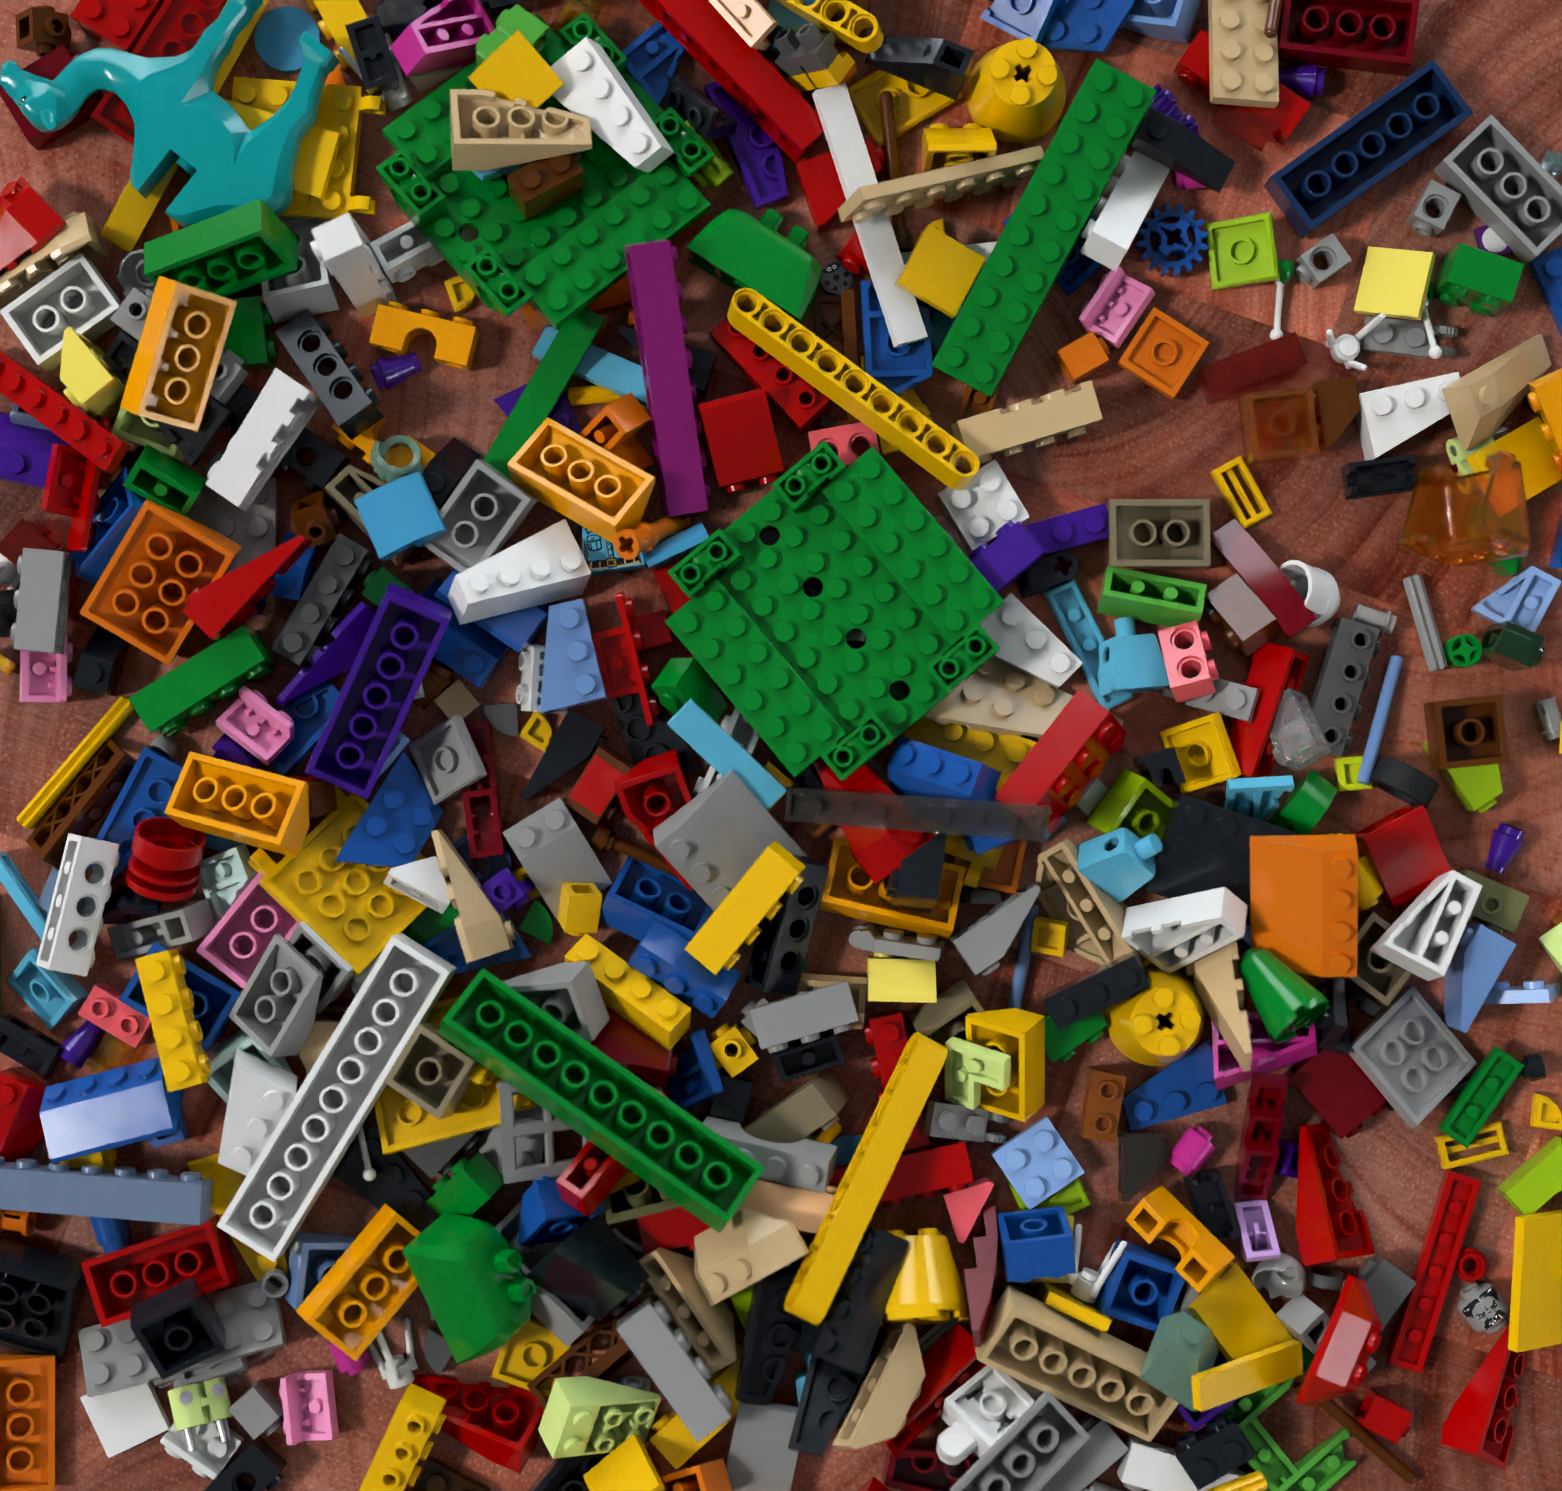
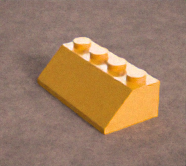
M159 276L120 407L138 416L198 432L237 301Z
M549 417L543 421L507 464L511 480L538 499V501L613 544L614 537L618 532L624 529L631 530L634 525L640 523L656 482L654 476Z
M190 751L164 814L186 828L297 858L309 829L308 784L297 779Z
M835 837L828 864L829 870L818 910L916 933L933 934L938 938L946 940L949 939L954 929L966 867L943 862L939 899L931 913L890 907L891 897L886 896L888 877L891 876V873L875 884L853 859L848 840Z
M384 1204L297 1308L296 1312L305 1322L356 1362L418 1286L404 1257L403 1250L420 1232L387 1204Z

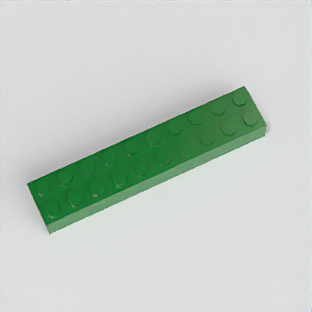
M1095 59L931 364L934 368L991 399L993 398L1155 100L1157 90Z
M484 968L480 970L441 1021L438 1030L439 1035L718 1233L728 1224L765 1169L764 1166Z

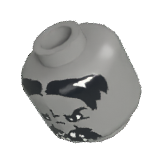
M1472 1282L1460 1291L1462 1297L1457 1305L1458 1311L1474 1331L1492 1334L1507 1323L1509 1306L1492 1284L1482 1283L1478 1285L1476 1282Z

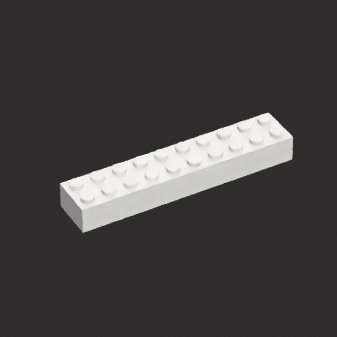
M401 932L390 938L217 1224V1227L273 1262L286 1252L387 1084L383 1081L418 1024L425 1023L457 970L456 966Z

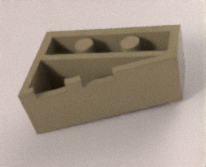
M349 464L325 486V491L328 498L370 539L354 501L387 483ZM412 545L392 557L391 560L399 566L418 546Z
M832 1067L831 1069L825 1068L824 1071L820 1070L818 1075L806 1084L801 1083L790 1095L779 1102H775L744 1125L742 1129L757 1139L773 1143H793L803 1139L811 1140L814 1137L811 1133L821 1127L825 1131L839 1121L837 1115L852 1095Z

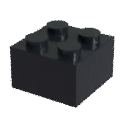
M194 1276L131 1306V1329L162 1380L225 1350L224 1326Z

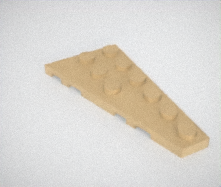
M991 657L971 677L922 718L934 720L935 724L947 725V723L966 725L971 730L1001 735L1037 737L1038 741L1073 696ZM1114 716L1122 726L1124 720Z

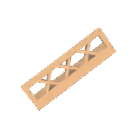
M708 0L751 48L766 51L771 45L766 37L778 23L757 0Z

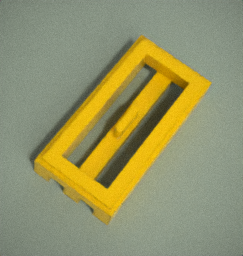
M1241 455L1210 472L1234 518L1244 529L1273 514ZM1237 466L1261 510L1259 514H1256L1232 467ZM1225 472L1250 517L1248 520H1246L1221 473Z
M1496 1120L1485 1123L1478 1134L1494 1130L1496 1134L1475 1139L1468 1148L1460 1143L1446 1146L1445 1142L1453 1141L1454 1139L1445 1133L1434 1135V1140L1438 1147L1437 1153L1441 1159V1168L1446 1170L1508 1155L1509 1151L1501 1121ZM1496 1142L1499 1143L1498 1148L1453 1159L1448 1157V1154Z

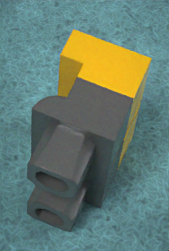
M814 22L806 23L796 34L791 27L783 28L773 40V43L780 51L775 64L787 82L795 85L801 92L839 85L855 63L848 52L840 54L833 46L835 43L833 31L821 33Z

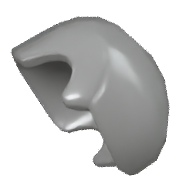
M144 249L130 252L121 261L117 279L124 288L123 295L125 297L128 296L134 287L143 294L147 289L153 293L156 286L144 275Z
M1280 1252L1281 1259L1262 1260L1258 1263L1251 1277L1252 1283L1257 1290L1264 1287L1269 1292L1270 1298L1274 1299L1280 1296L1287 1298L1299 1297L1307 1285L1306 1272L1301 1264L1290 1255Z

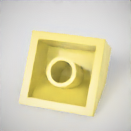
M875 952L874 957L867 956L866 997L868 1001L937 1003L935 961L910 957H894V955Z

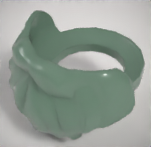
M394 435L387 438L383 443L379 440L373 443L370 453L371 466L374 467V472L378 474L381 480L389 483L415 472L423 473L424 467L420 463L421 450L417 442L412 438L404 435ZM394 445H405L413 452L414 458L412 462L404 468L391 466L385 461L388 450Z

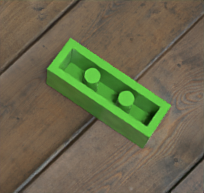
M1107 565L1101 583L1097 613L1121 618L1134 617L1136 621L1167 627L1197 620L1199 623L1203 613L1207 584L1118 567H1109Z

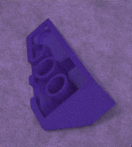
M361 601L331 633L335 638L332 644L327 643L313 654L311 662L314 665L310 670L305 667L299 671L274 701L279 706L285 707L293 703V700L328 681L333 682L347 675L377 610Z

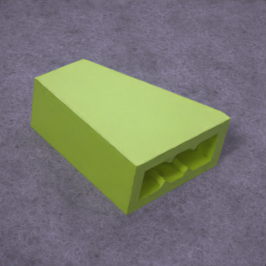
M1427 741L1424 744H1422V746L1429 755ZM1498 764L1439 770L1466 811L1478 810L1479 813L1484 812L1497 803L1495 797L1503 793Z

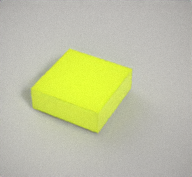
M1363 756L1334 758L1337 792L1373 788L1372 782H1370V785L1356 782Z

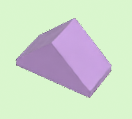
M1267 1200L1234 1202V1215L1241 1237L1237 1238L1238 1254L1246 1262L1281 1259Z

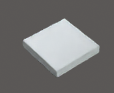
M151 1382L93 1398L88 1397L87 1393L80 1397L108 1459L169 1430L171 1427Z

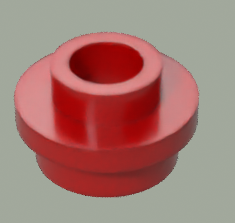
M1474 1248L1461 1249L1454 1268L1455 1274L1466 1282H1475L1481 1279L1487 1270L1485 1256ZM1467 1259H1473V1267L1465 1270L1464 1262Z

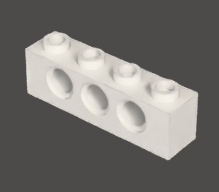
M68 833L36 962L37 966L52 971L87 977L88 971L95 961L94 946L96 938L103 928L102 914L105 903L111 895L110 881L113 870L116 869L119 863L118 849L120 844ZM89 865H92V876L86 880L85 871ZM81 898H84L85 906L78 913L77 903ZM76 931V941L69 946V936L72 932Z

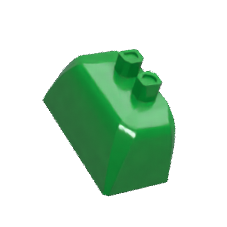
M769 208L759 220L741 210L728 209L714 218L686 247L690 263L734 291L742 288H751L757 291L801 325H804L819 290L821 265L814 256L804 250L810 233L803 228L795 225L788 237L785 238L777 233V230L784 221V217L773 209Z
M443 1213L404 1247V1257L456 1363L461 1364L491 1353L504 1345L530 1320L532 1296L536 1293L537 1288L533 1280L524 1278L520 1271L523 1259L519 1251L510 1250L504 1237L488 1222L473 1217Z

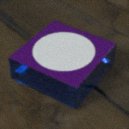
M1488 225L1473 230L1478 249L1498 256L1513 253Z

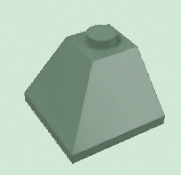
M1183 1311L1161 1317L1138 1378L1189 1410L1197 1411L1193 1408L1191 1376L1213 1368L1219 1353L1210 1328Z

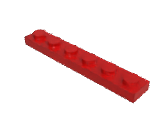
M0 349V393L102 470L114 474L130 445L81 408L76 407L69 399Z
M1446 1169L1412 1279L1417 1283L1405 1299L1386 1361L1388 1363L1422 1374L1482 1182L1481 1180Z

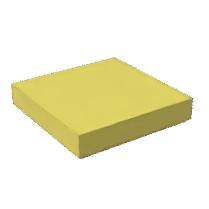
M1368 246L1354 311L1357 314L1378 316L1380 313H1384L1386 317L1421 320L1436 255L1433 252Z

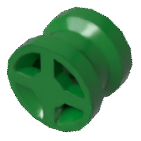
M1470 634L1453 636L1443 646L1447 664L1454 668L1470 667L1476 664L1482 655L1480 641Z

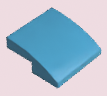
M415 472L389 482L354 501L378 557L384 561L391 559L412 545L421 547L447 531L420 472Z
M702 522L658 542L655 549L642 554L648 568L652 571L691 553L709 536Z

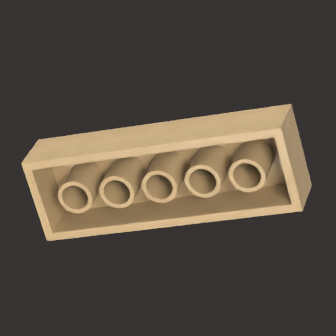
M1010 1286L1006 1288L993 1307L992 1317L982 1346L975 1347L978 1361L1043 1392L1048 1390L1055 1398L1148 1442L1152 1441L1179 1404L1138 1378L1147 1352L1060 1312Z

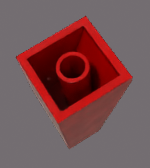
M764 388L699 404L720 491L727 490L728 494H735L747 490V484L759 482L760 486L770 485L779 476L784 474Z
M1406 805L1353 833L1355 834L1358 847V856L1366 855L1384 889L1380 897L1386 907L1394 908L1397 906L1398 910L1410 906L1416 899L1415 896L1421 894L1437 876L1451 871L1424 805Z

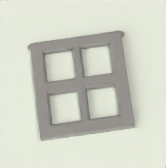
M504 1080L498 1081L496 1087L499 1089L504 1183L535 1180L542 1176H560L574 1158L555 1161L554 1132L570 1130L572 1128L558 1118L553 1117L544 1108L543 1119L515 1123L513 1093L520 1091ZM544 1133L545 1163L517 1167L515 1137ZM582 1136V1145L584 1147L589 1140Z

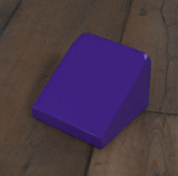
M1279 1138V1156L1274 1173L1298 1178L1299 1143Z

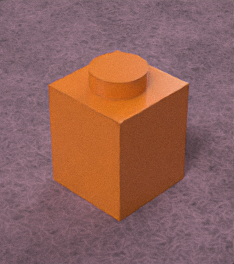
M1092 331L1058 350L1054 357L1068 382L1072 385L1105 366L1109 361L1107 355L1110 352L1101 336L1096 338Z

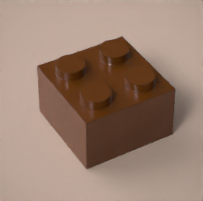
M1502 695L1423 703L1431 770L1509 763Z

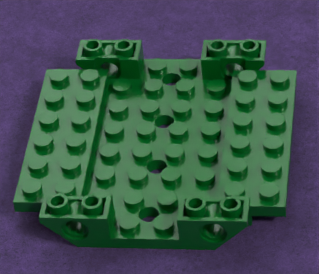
M585 11L559 30L562 40L549 26L550 38L539 52V55L551 66L585 37L601 45L674 151L671 156L650 173L635 168L591 130L592 149L580 151L582 158L578 161L584 171V189L526 220L509 194L507 179L509 174L482 181L472 171L452 169L450 89H477L468 78L479 67L476 60L382 129L383 136L397 152L376 167L377 173L402 212L488 308L508 318L528 303L534 311L537 309L555 330L628 274L624 245L662 239L671 241L710 211L711 204L687 177L693 175L715 158V154L686 125L685 121L672 107L664 112L628 73V58ZM539 14L535 15L536 18L549 26ZM553 96L539 107L542 110L552 107L571 112ZM465 229H474L479 233L477 239L471 242L462 240L460 234Z
M822 441L772 484L774 489L723 532L719 528L667 572L690 600L665 620V622L795 778L818 758L822 757L837 777L843 781L874 758L940 703L1000 650L998 645L981 627L980 623L1004 604V600L873 446L846 468L845 464L829 445ZM769 527L776 528L780 533L778 542L771 546L765 545L761 541L763 530ZM812 578L820 580L823 584L822 592L816 597H809L804 593V584ZM861 630L865 633L866 642L864 646L854 649L847 644V636L851 631ZM898 681L907 683L910 688L908 697L902 701L895 700L890 695L891 686Z

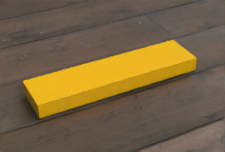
M1291 1339L1192 1375L1193 1408L1203 1412L1302 1375V1342Z

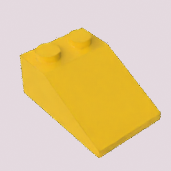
M938 123L930 125V128H924L922 135V173L995 156L997 143L991 128H983V125L979 123L964 124L963 128H949L948 124Z

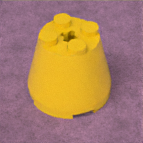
M1031 38L1014 40L986 53L974 66L967 85V107L973 122L982 124L983 128H991L995 141L1000 140L1007 143H1021L1023 145L1045 136L1058 122L1066 101V84L1059 66L1050 52Z
M1156 965L1145 966L1152 978L1150 987L1105 1008L1104 1016L1105 1021L1108 1023L1106 1026L1107 1034L1113 1045L1129 1059L1147 1066L1168 1065L1184 1058L1199 1042L1205 1025V1007L1192 981L1178 971L1170 974L1165 973ZM1159 1013L1164 1015L1166 1021L1171 1024L1169 1028L1159 1025V1021L1156 1019Z
M938 1228L917 1229L918 1235L905 1234L904 1230L885 1231L909 1241V1245L886 1305L883 1319H886V1322H890V1324L910 1323L912 1325L948 1323V1321H951L950 1315H954L959 1320H968V1302L947 1236L941 1235V1231H938Z

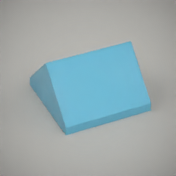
M35 948L25 955L7 982L51 1031L79 1007L89 994L72 974L52 971L37 966L36 962L40 948Z

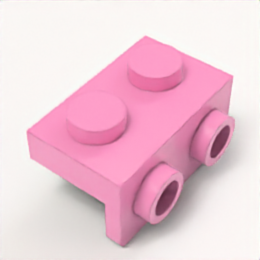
M1118 266L1116 272L1111 269L1110 272L1102 277L1099 288L1092 299L1086 301L1083 305L1079 320L1087 333L1093 331L1097 338L1101 336L1106 343L1119 349L1155 296L1153 288L1127 276L1122 267Z
M67 635L65 636L64 654L20 650V702L64 703L67 701V696H71L72 677L67 676V663L72 662L73 646L72 643H68Z
M244 685L239 689V698L216 720V726L266 766L294 740V722L286 712L282 710L277 711L270 706L267 699L259 691H251Z
M301 1370L281 1378L279 1395L283 1405V1431L286 1434L287 1445L294 1446L302 1441L334 1440L338 1438L339 1427L333 1371Z

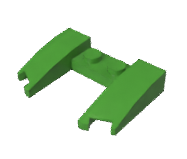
M1294 1378L1240 1397L1220 1412L1225 1415L1232 1411L1236 1416L1238 1426L1256 1451V1457L1249 1460L1247 1464L1254 1472L1259 1470L1264 1474L1268 1485L1266 1491H1327L1356 1465L1354 1459L1345 1460L1341 1441L1350 1439V1435L1344 1427L1308 1452L1295 1464H1292L1256 1417L1291 1387Z

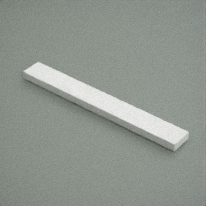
M846 83L815 90L812 97L847 200L859 187L878 182ZM884 212L874 214V217L866 222L854 223L894 348L925 340L928 335L915 296L895 285L905 265L889 216H885Z

